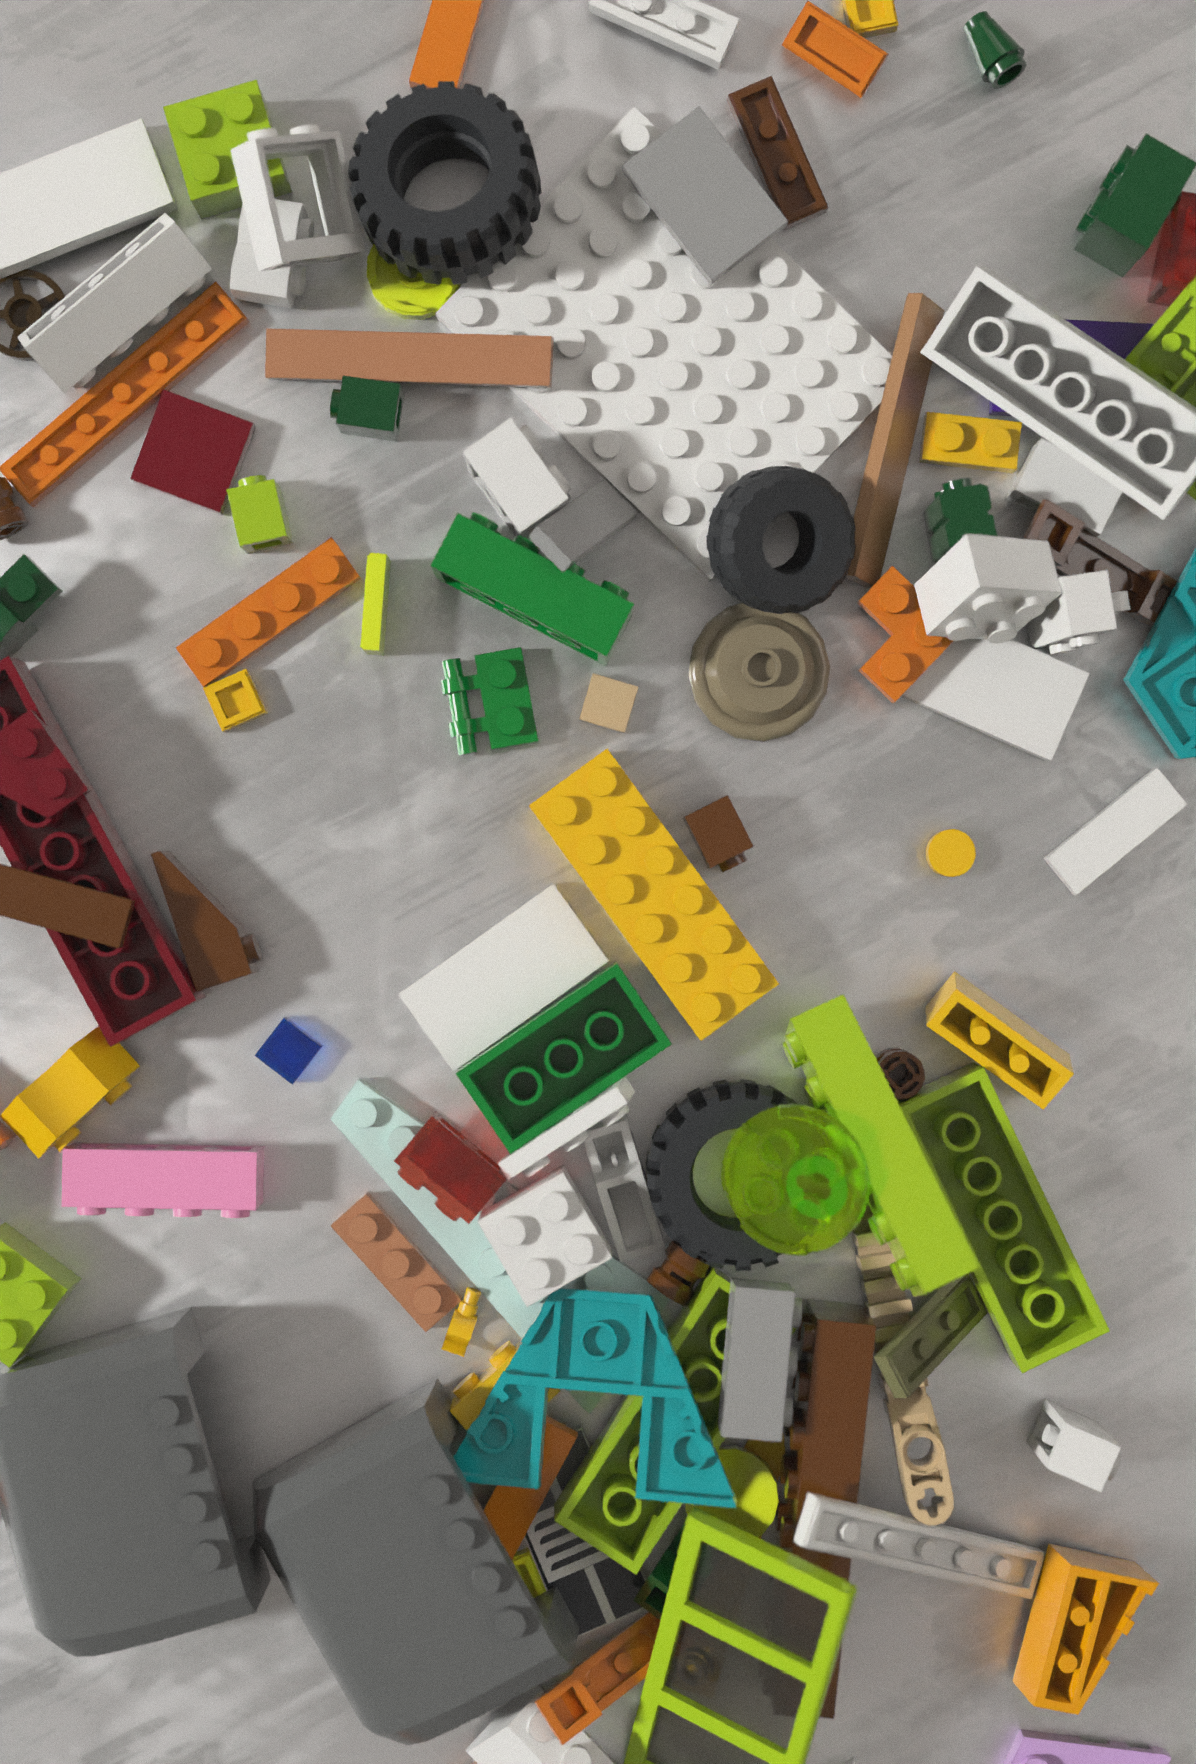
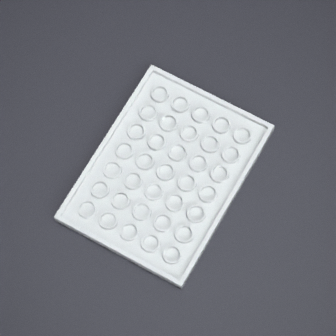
M634 106L541 203L538 220L534 223L531 222L533 233L525 245L517 243L514 246L517 255L505 265L501 261L492 265L494 273L480 278L479 273L472 274L467 280L468 282L464 283L435 314L436 318L451 333L552 336L554 338L552 388L507 387L603 479L606 478L640 511L639 514L704 577L711 581L715 575L710 566L711 562L706 545V535H708L711 513L722 497L723 492L730 485L738 481L741 476L753 470H760L766 467L790 466L815 473L881 405L892 355L772 239L768 240L710 285L622 171L624 163L663 134Z

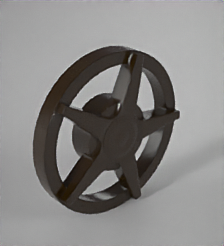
M24 269L0 279V289L13 282L15 295L7 301L4 309L0 310V321H6L7 325L13 330L9 348L0 343V353L15 360L29 361L34 359L27 351H18L21 342L17 337L42 317L54 304L61 301L65 294L57 283L47 275L35 270ZM31 279L39 281L50 287L54 293L37 301L33 296L25 294L20 280Z

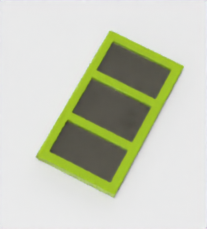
M694 1507L686 1519L623 1764H806L856 1597L857 1587L828 1571Z

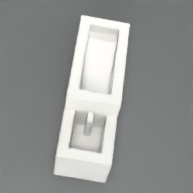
M627 1113L607 1127H605L602 1121H599L587 1129L590 1136L583 1143L620 1262L665 1250L661 1227L651 1204L646 1176Z

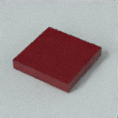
M163 389L130 479L137 484L223 515L229 500L226 489L234 487L256 426L250 421Z

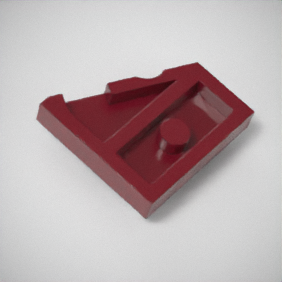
M30 709L0 731V794L48 819H54L93 791L35 710Z

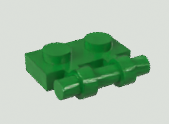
M521 647L474 655L478 673L476 675L463 676L460 658L442 661L445 680L440 681L443 696H448L452 722L448 723L451 738H456L459 756L477 753L474 735L488 732L492 751L539 742ZM481 690L485 717L471 719L467 692Z

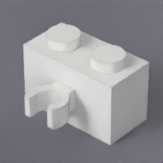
M1108 570L1058 578L1062 594L1045 607V611L1041 615L1027 623L1031 648L1049 647L1050 655L1080 650L1079 647L1099 644L1100 634L1117 629L1115 615L1119 614V612L1131 610L1128 591L1111 593Z

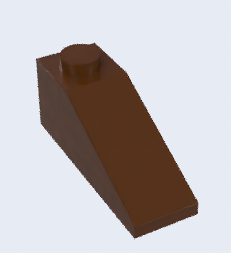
M170 851L151 853L196 992L259 972L256 962L262 960V954L253 933L247 935L244 925Z

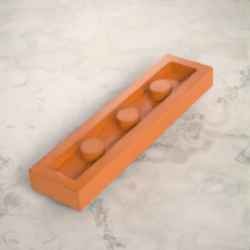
M331 537L178 645L176 649L202 686L206 687L224 677L359 581L361 577Z

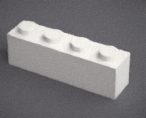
M164 213L17 338L25 350L63 393L71 387L78 389L94 377L96 373L95 367L108 356L115 358L125 352L133 342L131 337L145 325L152 327L163 320L169 312L167 306L179 296L183 295L186 297L196 292L206 281L204 275L212 268L176 222Z

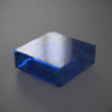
M284 1017L255 1056L293 1085L324 1045L289 1018Z

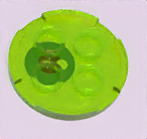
M785 1104L766 1109L753 1116L735 1132L724 1153L721 1170L722 1188L727 1193L735 1215L742 1223L740 1227L753 1240L770 1250L787 1255L804 1256L828 1249L842 1241L853 1231L867 1207L870 1192V1176L864 1153L853 1134L839 1120L820 1109L800 1104Z

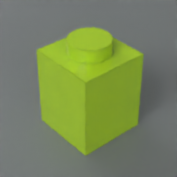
M265 475L249 476L238 481L239 487L226 489L239 546L247 554L294 543L282 490L274 479L267 480Z

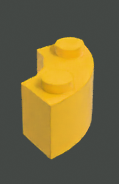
M98 1026L71 1046L46 1072L19 1093L0 1117L38 1158L53 1146L61 1152L63 1148L69 1146L82 1133L77 1126L104 1101L112 1106L133 1087L127 1079L140 1065L121 1044L110 1047Z

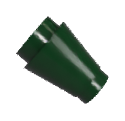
M987 11L977 13L965 23L963 31L967 36V41L984 82H990L993 88L998 89L1007 86L1023 73L1027 65L1023 58L1024 49L990 17Z

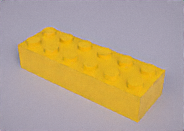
M605 749L529 805L700 1041L779 985L773 974L608 749Z

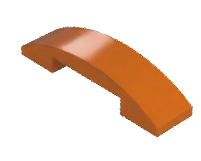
M696 1595L693 1603L706 1609L699 1596ZM645 1613L603 1644L534 1701L561 1745L567 1743L603 1715L601 1713L603 1710L646 1678L660 1620L651 1613ZM684 1622L676 1655L684 1652L706 1635L707 1632Z

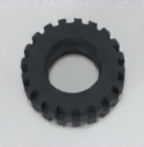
M438 81V87L426 89L425 84L412 87V94L403 98L397 94L386 101L387 109L383 113L376 110L365 122L368 128L367 134L360 132L357 135L352 147L356 157L353 156L350 159L348 170L352 183L350 192L354 205L371 244L376 246L379 255L388 264L396 263L400 273L410 278H416L419 272L422 274L425 283L438 285L441 284L442 278H451L453 285L467 283V276L479 273L480 278L494 273L492 265L498 261L505 265L517 255L514 246L517 243L520 245L527 243L533 233L531 222L534 223L539 218L541 209L539 195L542 193L530 136L525 132L523 121L514 110H507L506 102L494 93H489L485 98L481 87L465 83L463 89L455 87L454 81ZM447 158H465L478 162L489 170L488 177L479 192L466 203L453 209L443 211L423 210L412 206L404 200L407 188L413 178L422 169L436 161Z
M740 1079V1082H728L727 1080L712 1082L713 1086L702 1090L698 1087L687 1093L688 1097L678 1105L674 1103L666 1112L667 1117L662 1124L657 1125L652 1136V1145L647 1153L646 1180L651 1204L665 1233L672 1241L676 1240L682 1246V1250L695 1259L699 1256L706 1259L709 1266L722 1269L724 1264L734 1265L736 1271H751L752 1264L762 1262L766 1268L779 1263L777 1257L787 1251L794 1255L803 1248L800 1241L808 1233L814 1236L821 1226L819 1218L803 1213L793 1203L788 1191V1177L792 1167L800 1159L811 1155L828 1157L830 1151L826 1140L821 1135L817 1124L795 1100L783 1094L782 1091L770 1085L763 1086L757 1084L752 1080ZM731 1129H747L765 1136L777 1148L783 1163V1182L777 1196L764 1209L745 1217H726L712 1211L698 1196L693 1181L694 1163L701 1148L713 1136ZM803 1173L798 1176L797 1182L802 1188H808L811 1185V1178Z

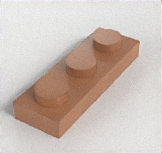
M368 1191L331 1224L333 1230L425 1332L432 1328L462 1300L461 1294Z

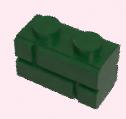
M962 478L942 484L943 490L934 493L935 500L923 512L927 533L932 534V537L928 540L932 561L938 562L966 534L997 537L994 515L988 514V511L992 508L988 486L983 485V483L972 485L971 478Z

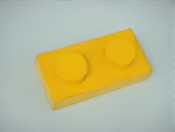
M926 412L923 420L919 463L1014 473L1017 470L1022 422Z

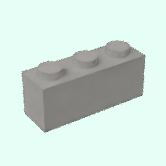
M731 1278L717 1422L722 1437L782 1442L783 1427L791 1426L793 1399L790 1396H786L787 1377H795L797 1370V1348L790 1347L792 1328H799L801 1324L802 1300L801 1298H795V1291L789 1283Z

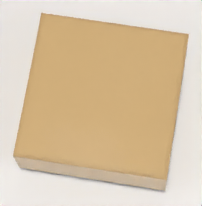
M593 673L579 720L625 734L638 686Z

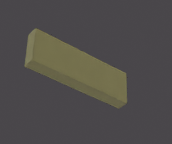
M969 1274L943 1285L874 1356L895 1398L907 1399L988 1313Z

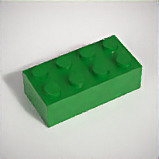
M472 512L470 518L457 513L430 565L437 580L607 666L633 614L634 603L627 599L629 592L606 580H603L601 586L587 580L584 577L586 571L577 564L562 572L552 561L543 557L540 554L541 550L529 539L516 535L512 541L496 531L499 526L490 519L475 512Z
M615 961L465 1063L455 1074L511 1154L672 1045V1043L617 961Z

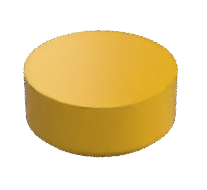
M956 829L942 830L931 837L926 846L925 855L928 865L935 873L945 877H956L966 873L972 867L976 857V849L972 839L966 833Z

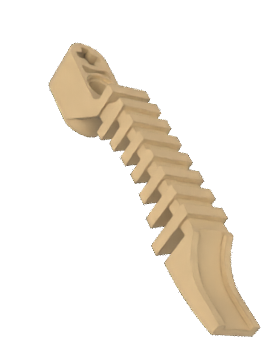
M842 1154L839 1155L841 1167L846 1175L850 1173L851 1168L845 1155ZM849 1185L847 1198L848 1217L853 1225V1231H851L852 1241L856 1245L858 1252L855 1255L857 1267L862 1273V1278H860L861 1289L866 1294L867 1302H864V1305L877 1325L875 1356L910 1320L909 1312L913 1311L911 1299L905 1294V1291L901 1290L891 1271L890 1264L896 1260L888 1243L880 1246L870 1228L868 1219L872 1217L873 1213L866 1198L858 1201ZM880 1370V1374H878L879 1385L886 1397L883 1399V1405L890 1423L903 1498L907 1507L919 1522L925 1525L941 1524L950 1517L954 1508V1498L944 1445L930 1397L926 1393L925 1386H929L928 1379L926 1378L907 1399L895 1398ZM918 1437L930 1439V1450L927 1455L920 1459L908 1457L907 1448L913 1439ZM932 1488L936 1495L931 1497V1505L924 1507L920 1501L925 1497L924 1490Z

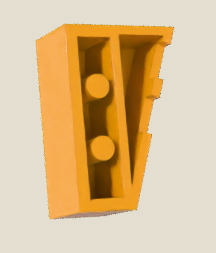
M1048 1543L1012 1680L1013 1683L1034 1707L1079 1715L1111 1663L1107 1659L1108 1655L1121 1634L1128 1635L1135 1624L1131 1619L1145 1595L1152 1596L1159 1582L1135 1561Z

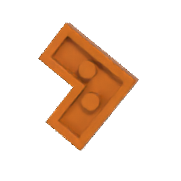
M891 566L857 602L862 609L891 635L858 671L891 703H894L953 641L949 640L948 637L926 635L915 587L894 566Z

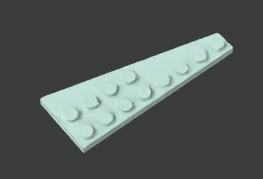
M359 1078L331 1117L332 1122L523 1339L529 1327L535 1322L541 1312L542 1306L549 1295L526 1307L478 1223L480 1212L520 1189ZM613 1254L612 1258L561 1287L652 1295L659 1313L662 1312L670 1300L651 1286L645 1276L625 1262L621 1263L619 1258ZM566 1389L578 1404L590 1414L604 1395L602 1392Z

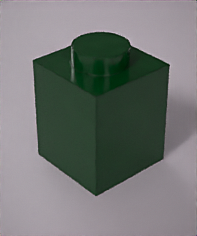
M343 375L341 390L333 389L330 418L336 419V425L341 434L398 442L405 396L401 384Z

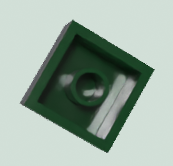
M1147 133L1135 149L1126 145L1117 161H1114L1099 186L1100 192L1093 203L1089 204L1075 228L1082 235L1074 250L1117 275L1124 277L1149 249L1195 169L1196 162Z

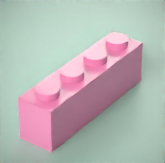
M74 1142L63 1148L62 1207H77V1214L102 1215L106 1214V1208H125V1215L150 1216L154 1214V1209H173V1216L197 1217L202 1215L203 1209L221 1210V1217L244 1218L250 1216V1210H257L263 1204L264 1146Z

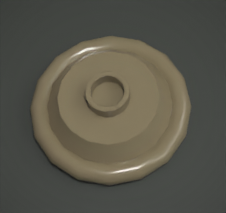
M744 603L728 606L705 624L692 646L688 676L694 700L711 724L735 738L765 742L791 735L813 718L827 694L830 663L824 640L807 617L800 613L776 614L763 612Z

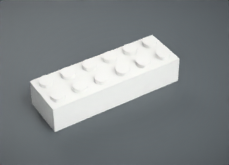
M975 267L920 353L1164 520L1171 515L1196 480V408L988 267Z

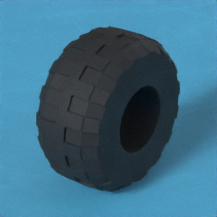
M772 466L753 470L741 476L738 481L730 485L723 492L716 507L713 508L709 519L706 545L713 573L732 597L749 607L763 612L776 614L799 613L807 611L819 603H823L842 584L848 574L851 561L854 559L856 528L847 501L841 492H838L831 485V482L818 474L802 468ZM789 512L798 527V546L794 555L785 564L772 568L763 552V535L768 524L775 517Z

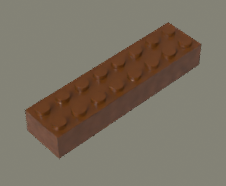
M807 1299L806 1312H802L800 1327L795 1331V1339L800 1341L801 1358L797 1360L795 1377H790V1387L795 1389L796 1404L793 1407L791 1426L785 1427V1435L790 1437L791 1451L790 1455L783 1454L781 1459L780 1483L785 1484V1502L778 1503L775 1514V1531L780 1532V1549L849 1582L851 1558L804 1548L793 1540L808 1492L855 1504L858 1502L877 1325L864 1305ZM770 1575V1579H774L775 1597L767 1596L765 1605V1627H769V1641L813 1663L830 1604ZM842 1644L821 1710V1718L834 1719ZM760 1660V1674L764 1675V1693L771 1694L775 1713L797 1715L806 1683Z

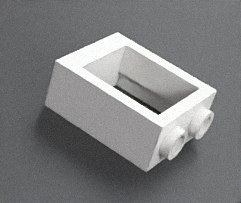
M310 124L291 129L290 135L278 136L276 128L260 129L247 134L248 142L231 149L258 272L340 261L366 251L358 213L350 192L351 181L348 175L340 130L320 132L318 124ZM307 155L325 236L284 241L266 159Z

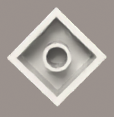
M509 418L464 450L463 455L469 473L513 535H520L530 540L528 536L537 525L569 504L571 495L568 491L571 490V487L556 465L549 469L542 461L544 458L540 452L543 448L527 425L519 429L514 420Z
M966 534L914 584L927 636L948 637L952 641L968 638L985 639L995 644L1013 639L1022 627L1033 618L1041 615L1045 611V607L1062 594L1048 541Z
M564 1164L480 1212L478 1223L526 1307L612 1258L611 1245Z

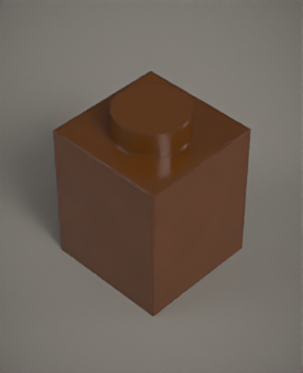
M728 795L683 817L708 869L718 865L723 873L748 860L744 851L754 846Z

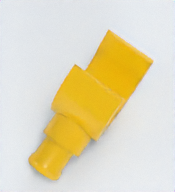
M472 1287L466 1288L464 1299L460 1300L458 1309L455 1308L441 1348L442 1350L464 1357L478 1316L476 1313L479 1307L477 1302L481 1296V1291Z

